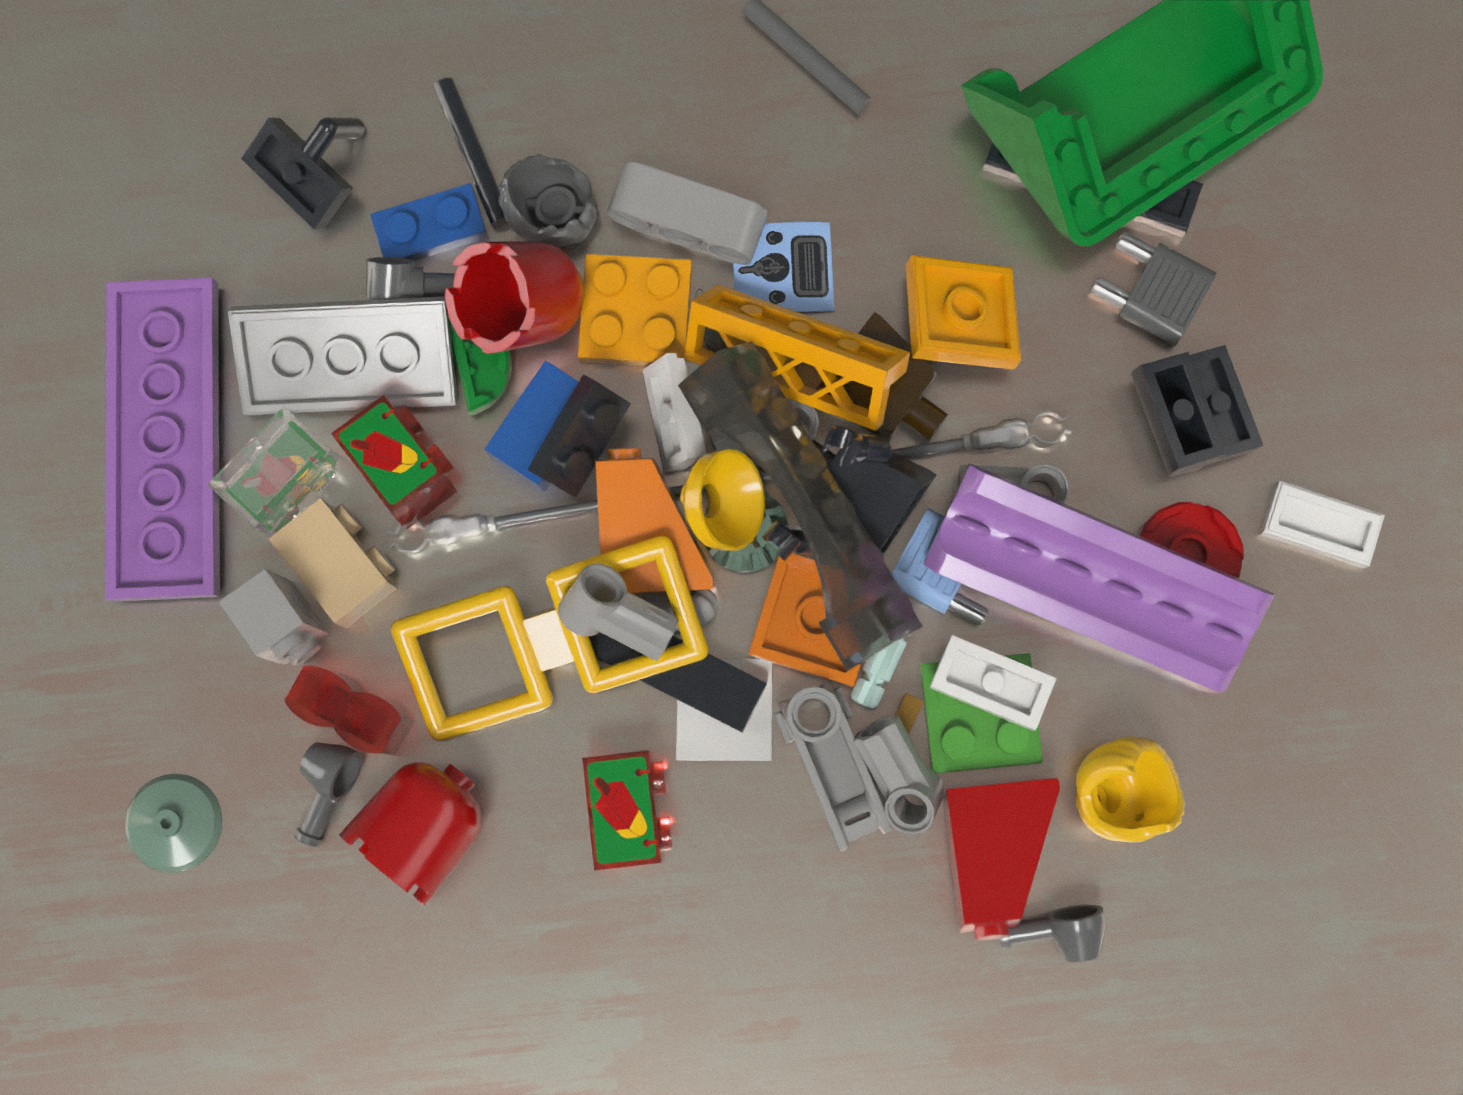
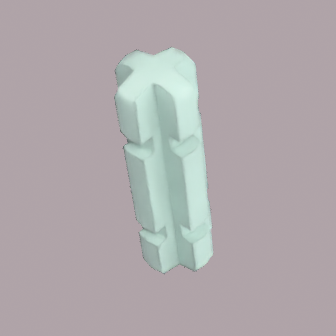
M896 604L890 608L883 623L886 629L885 631L880 630L862 668L865 674L863 678L858 677L850 694L851 699L857 704L868 709H875L879 705L885 689L882 688L883 684L890 681L906 647L907 642L904 639L906 636L910 637L918 621V615L914 611Z

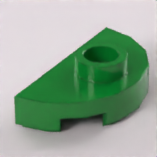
M450 321L452 342L468 413L470 416L489 409L505 393L512 375V353L510 350L491 354L484 353L482 348H479L471 339L462 340Z

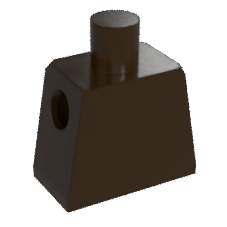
M874 312L858 334L910 352L907 371L890 385L883 425L876 431L832 414L829 415L868 434H880L888 442L893 439L902 425L906 423L930 441L949 415L924 397L933 385L937 373L925 360L913 359L911 346L882 316ZM853 380L843 385L853 404L869 409L873 391L872 387ZM824 381L820 383L816 390L826 386Z

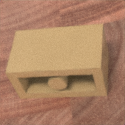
M319 498L272 535L269 540L332 621L348 629L398 589L388 577L395 569L375 545L368 550L355 535L362 527L342 503L334 508L325 500Z

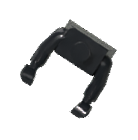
M832 425L824 444H820L815 439L811 440L795 463L796 467L819 482L805 504L807 511L811 514L807 526H796L793 529H789L776 521L762 538L765 541L773 542L781 550L779 557L784 561L793 552L816 556L827 554L834 547L836 541H838L860 564L869 568L883 557L936 477V474L893 453L891 444L880 434H861L842 426ZM836 446L840 449L837 454H834L829 448Z

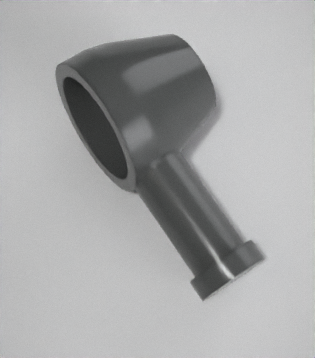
M319 742L312 744L305 752L300 763V772L317 792L302 826L296 830L295 839L312 847H320L323 840L322 833L336 802L343 799L349 793L359 777L363 764V756L360 752L344 745Z
M1074 905L1057 909L1049 913L1047 917L1021 920L1017 927L1008 928V937L1000 938L1002 949L1011 948L1013 944L1054 939L1066 961L1085 962L1096 959L1101 955L1105 933L1104 910L1098 905Z

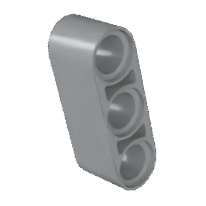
M626 162L624 164L606 212L612 220L631 229L741 265H749L751 263L769 214L764 207L746 198L637 162Z

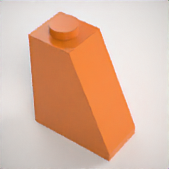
M641 448L608 449L609 459L596 461L600 555L657 536H667L671 539L688 589H713L714 573L690 526L685 520L655 458H642ZM655 561L618 572L625 581L627 591L630 593L665 592Z

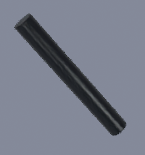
M441 79L433 86L491 226H502L507 222L498 202L500 193L453 79Z

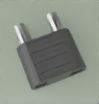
M1123 232L1116 242V249L1146 264L1131 293L1101 277L1095 280L1090 292L1121 309L1119 317L1176 346L1217 273L1160 242L1155 248L1127 232Z

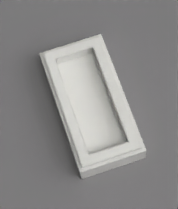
M1279 481L1274 485L1260 535L1364 569L1370 566L1385 515Z

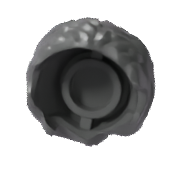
M541 154L528 156L524 160H519L516 164L510 166V169L504 173L503 180L499 186L500 196L498 202L503 210L507 224L518 236L528 241H538L556 247L580 243L592 230L599 214L597 203L591 197L590 179L574 165L563 159L548 158Z

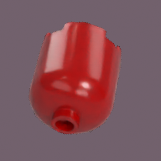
M538 241L483 242L468 246L454 259L453 265L458 266L454 275L453 288L445 289L448 317L458 336L462 340L471 339L479 348H482L484 353L491 354L556 341L573 329L581 314L584 299L582 277L573 260L559 247Z
M413 762L404 765L380 788L343 829L339 836L350 846L360 838L364 843L358 850L365 855L364 858L407 893L416 884L419 888L414 892L413 896L426 906L474 844L482 830L483 815L480 805L469 794L476 784L452 764H449L444 771L423 762Z

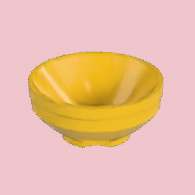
M722 449L707 453L698 459L692 467L681 491L680 501L684 506L685 520L696 537L704 545L712 549L736 551L745 548L758 534L765 511L764 488L756 466L747 455L733 449ZM702 487L707 490L710 498V507L706 516L703 515L701 503Z

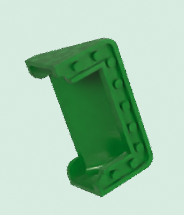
M1163 0L1022 91H1019L1014 77L999 68H990L982 71L963 83L961 87L968 108L1061 236L1079 246H1091L1100 242L1308 105L1321 88L1323 66L1309 0Z

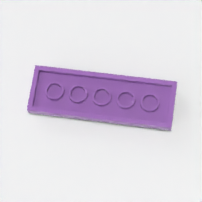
M212 277L106 282L105 600L119 602L220 597L218 282Z

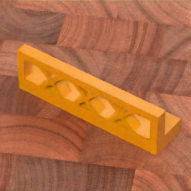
M719 284L691 301L684 358L687 361L874 431L883 425L890 385L906 373L910 356L908 351ZM705 327L718 331L730 351L721 355L702 348ZM752 345L765 348L777 368L771 372L757 368L746 349ZM802 362L814 366L826 386L818 390L805 386L794 366ZM853 380L872 387L873 391L869 409L853 404L843 385Z

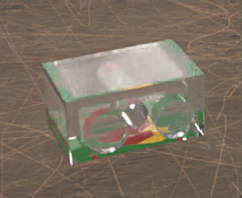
M283 406L207 485L252 528L269 536L274 530L276 532L298 515L299 508L297 506L311 491L317 493L332 481L337 473L335 466L342 458L295 414Z

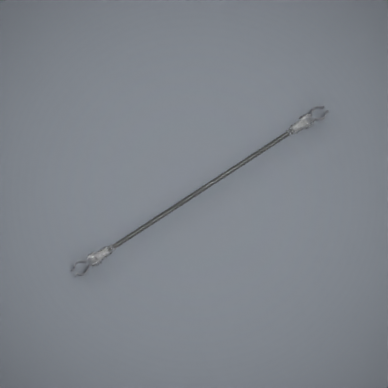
M1045 411L1040 413L1033 420L1032 424L1027 423L1025 419H1007L1001 421L996 426L979 428L970 434L961 435V438L892 449V452L904 458L962 448L964 451H986L998 448L1011 451L1025 447L1032 438L1041 445H1052L1058 442L1064 433L1070 435L1072 431L1063 430L1060 437L1052 442L1043 441L1037 435L1029 437L1028 427H1032L1038 417L1050 415L1059 422H1063L1069 417L1068 415L1062 418L1055 412ZM796 466L759 472L762 482L807 475ZM683 485L669 487L674 497L681 496ZM702 487V493L707 492L704 487ZM598 500L497 517L495 514L487 516L473 514L461 517L448 514L431 519L429 525L425 527L415 520H405L396 526L394 532H387L397 535L404 525L417 523L425 530L430 529L431 538H425L423 543L414 550H404L396 543L392 544L389 548L394 549L398 547L407 553H417L424 549L428 541H432L434 545L441 547L457 545L463 539L483 536L489 531L498 530V527L597 511Z

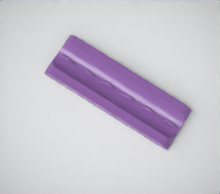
M969 463L923 562L926 567L942 576L1211 690L1224 693L1244 656L1248 644L1275 596L1270 591Z

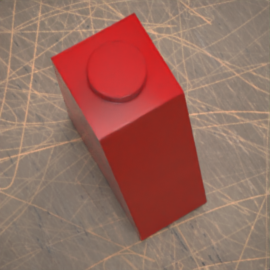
M1059 778L946 789L943 807L960 933L974 932L975 940L1005 938L1009 936L1008 928L1017 927L1022 920L1060 791Z

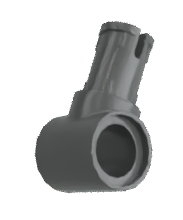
M368 258L366 260V300L445 296V289L453 288L455 273L423 272V267H415V261L407 258Z

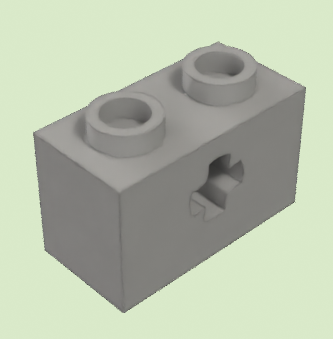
M266 568L218 601L256 657L286 665L291 662L295 666L306 661L321 648L318 641L329 634L292 581Z

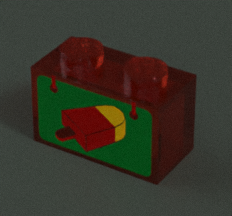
M382 395L333 431L331 435L406 531L458 492L447 477L455 469L436 444L426 449L416 436L422 433L424 429L406 405H403L396 411L388 399Z
M650 750L582 758L594 871L664 862V851L673 850L670 817H660L657 795L667 794L664 762H654L653 752Z

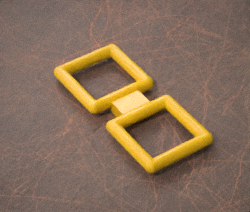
M657 536L551 570L546 576V584L554 607L529 615H523L515 591L509 586H500L395 620L391 625V634L430 737L436 741H443L548 708L552 704L553 696L544 671L567 663L575 662L581 682L587 692L598 693L705 659L709 652L708 644L671 539L667 536ZM655 561L673 614L679 619L677 626L683 643L666 648L657 661L642 655L600 669L589 636L574 634L561 622L558 614L560 601L584 568L591 564H603L617 572H621ZM498 611L527 692L446 717L416 636Z

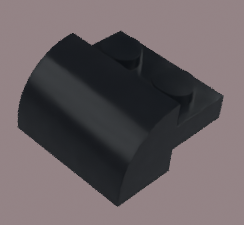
M1226 345L1189 355V352H1184L1142 364L1131 372L1133 382L1169 477L1198 471L1206 465L1252 452L1263 446Z

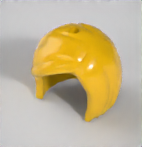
M1125 736L1105 742L1086 756L1076 773L1075 800L1080 818L1092 832L1104 839L1122 842H1142L1157 835L1171 832L1182 822V817L1185 814L1183 809L1185 802L1178 774L1166 750L1154 740L1145 737Z

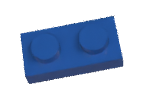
M471 183L370 214L383 257H399L416 261L489 238L475 190Z

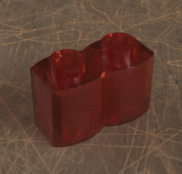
M303 666L284 700L288 708L303 721L315 726L334 729L347 744L367 753L386 756L396 755L414 722L409 713L397 703L366 693L347 676L317 666Z

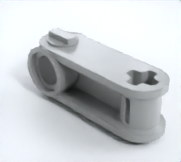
M827 682L818 687L802 689L793 697L779 702L781 711L774 713L786 744L795 743L840 852L848 849L849 842L878 830L884 834L892 831L865 762L853 741L854 736L847 722V719L853 717L841 687L833 689L831 683ZM806 700H819L828 709V722L820 731H809L802 727L798 720V709ZM868 812L867 816L845 824L846 820Z

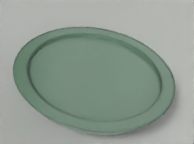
M167 774L146 783L132 798L125 818L127 841L136 857L148 867L168 873L186 871L202 863L215 849L222 831V812L216 796L203 782L184 774Z

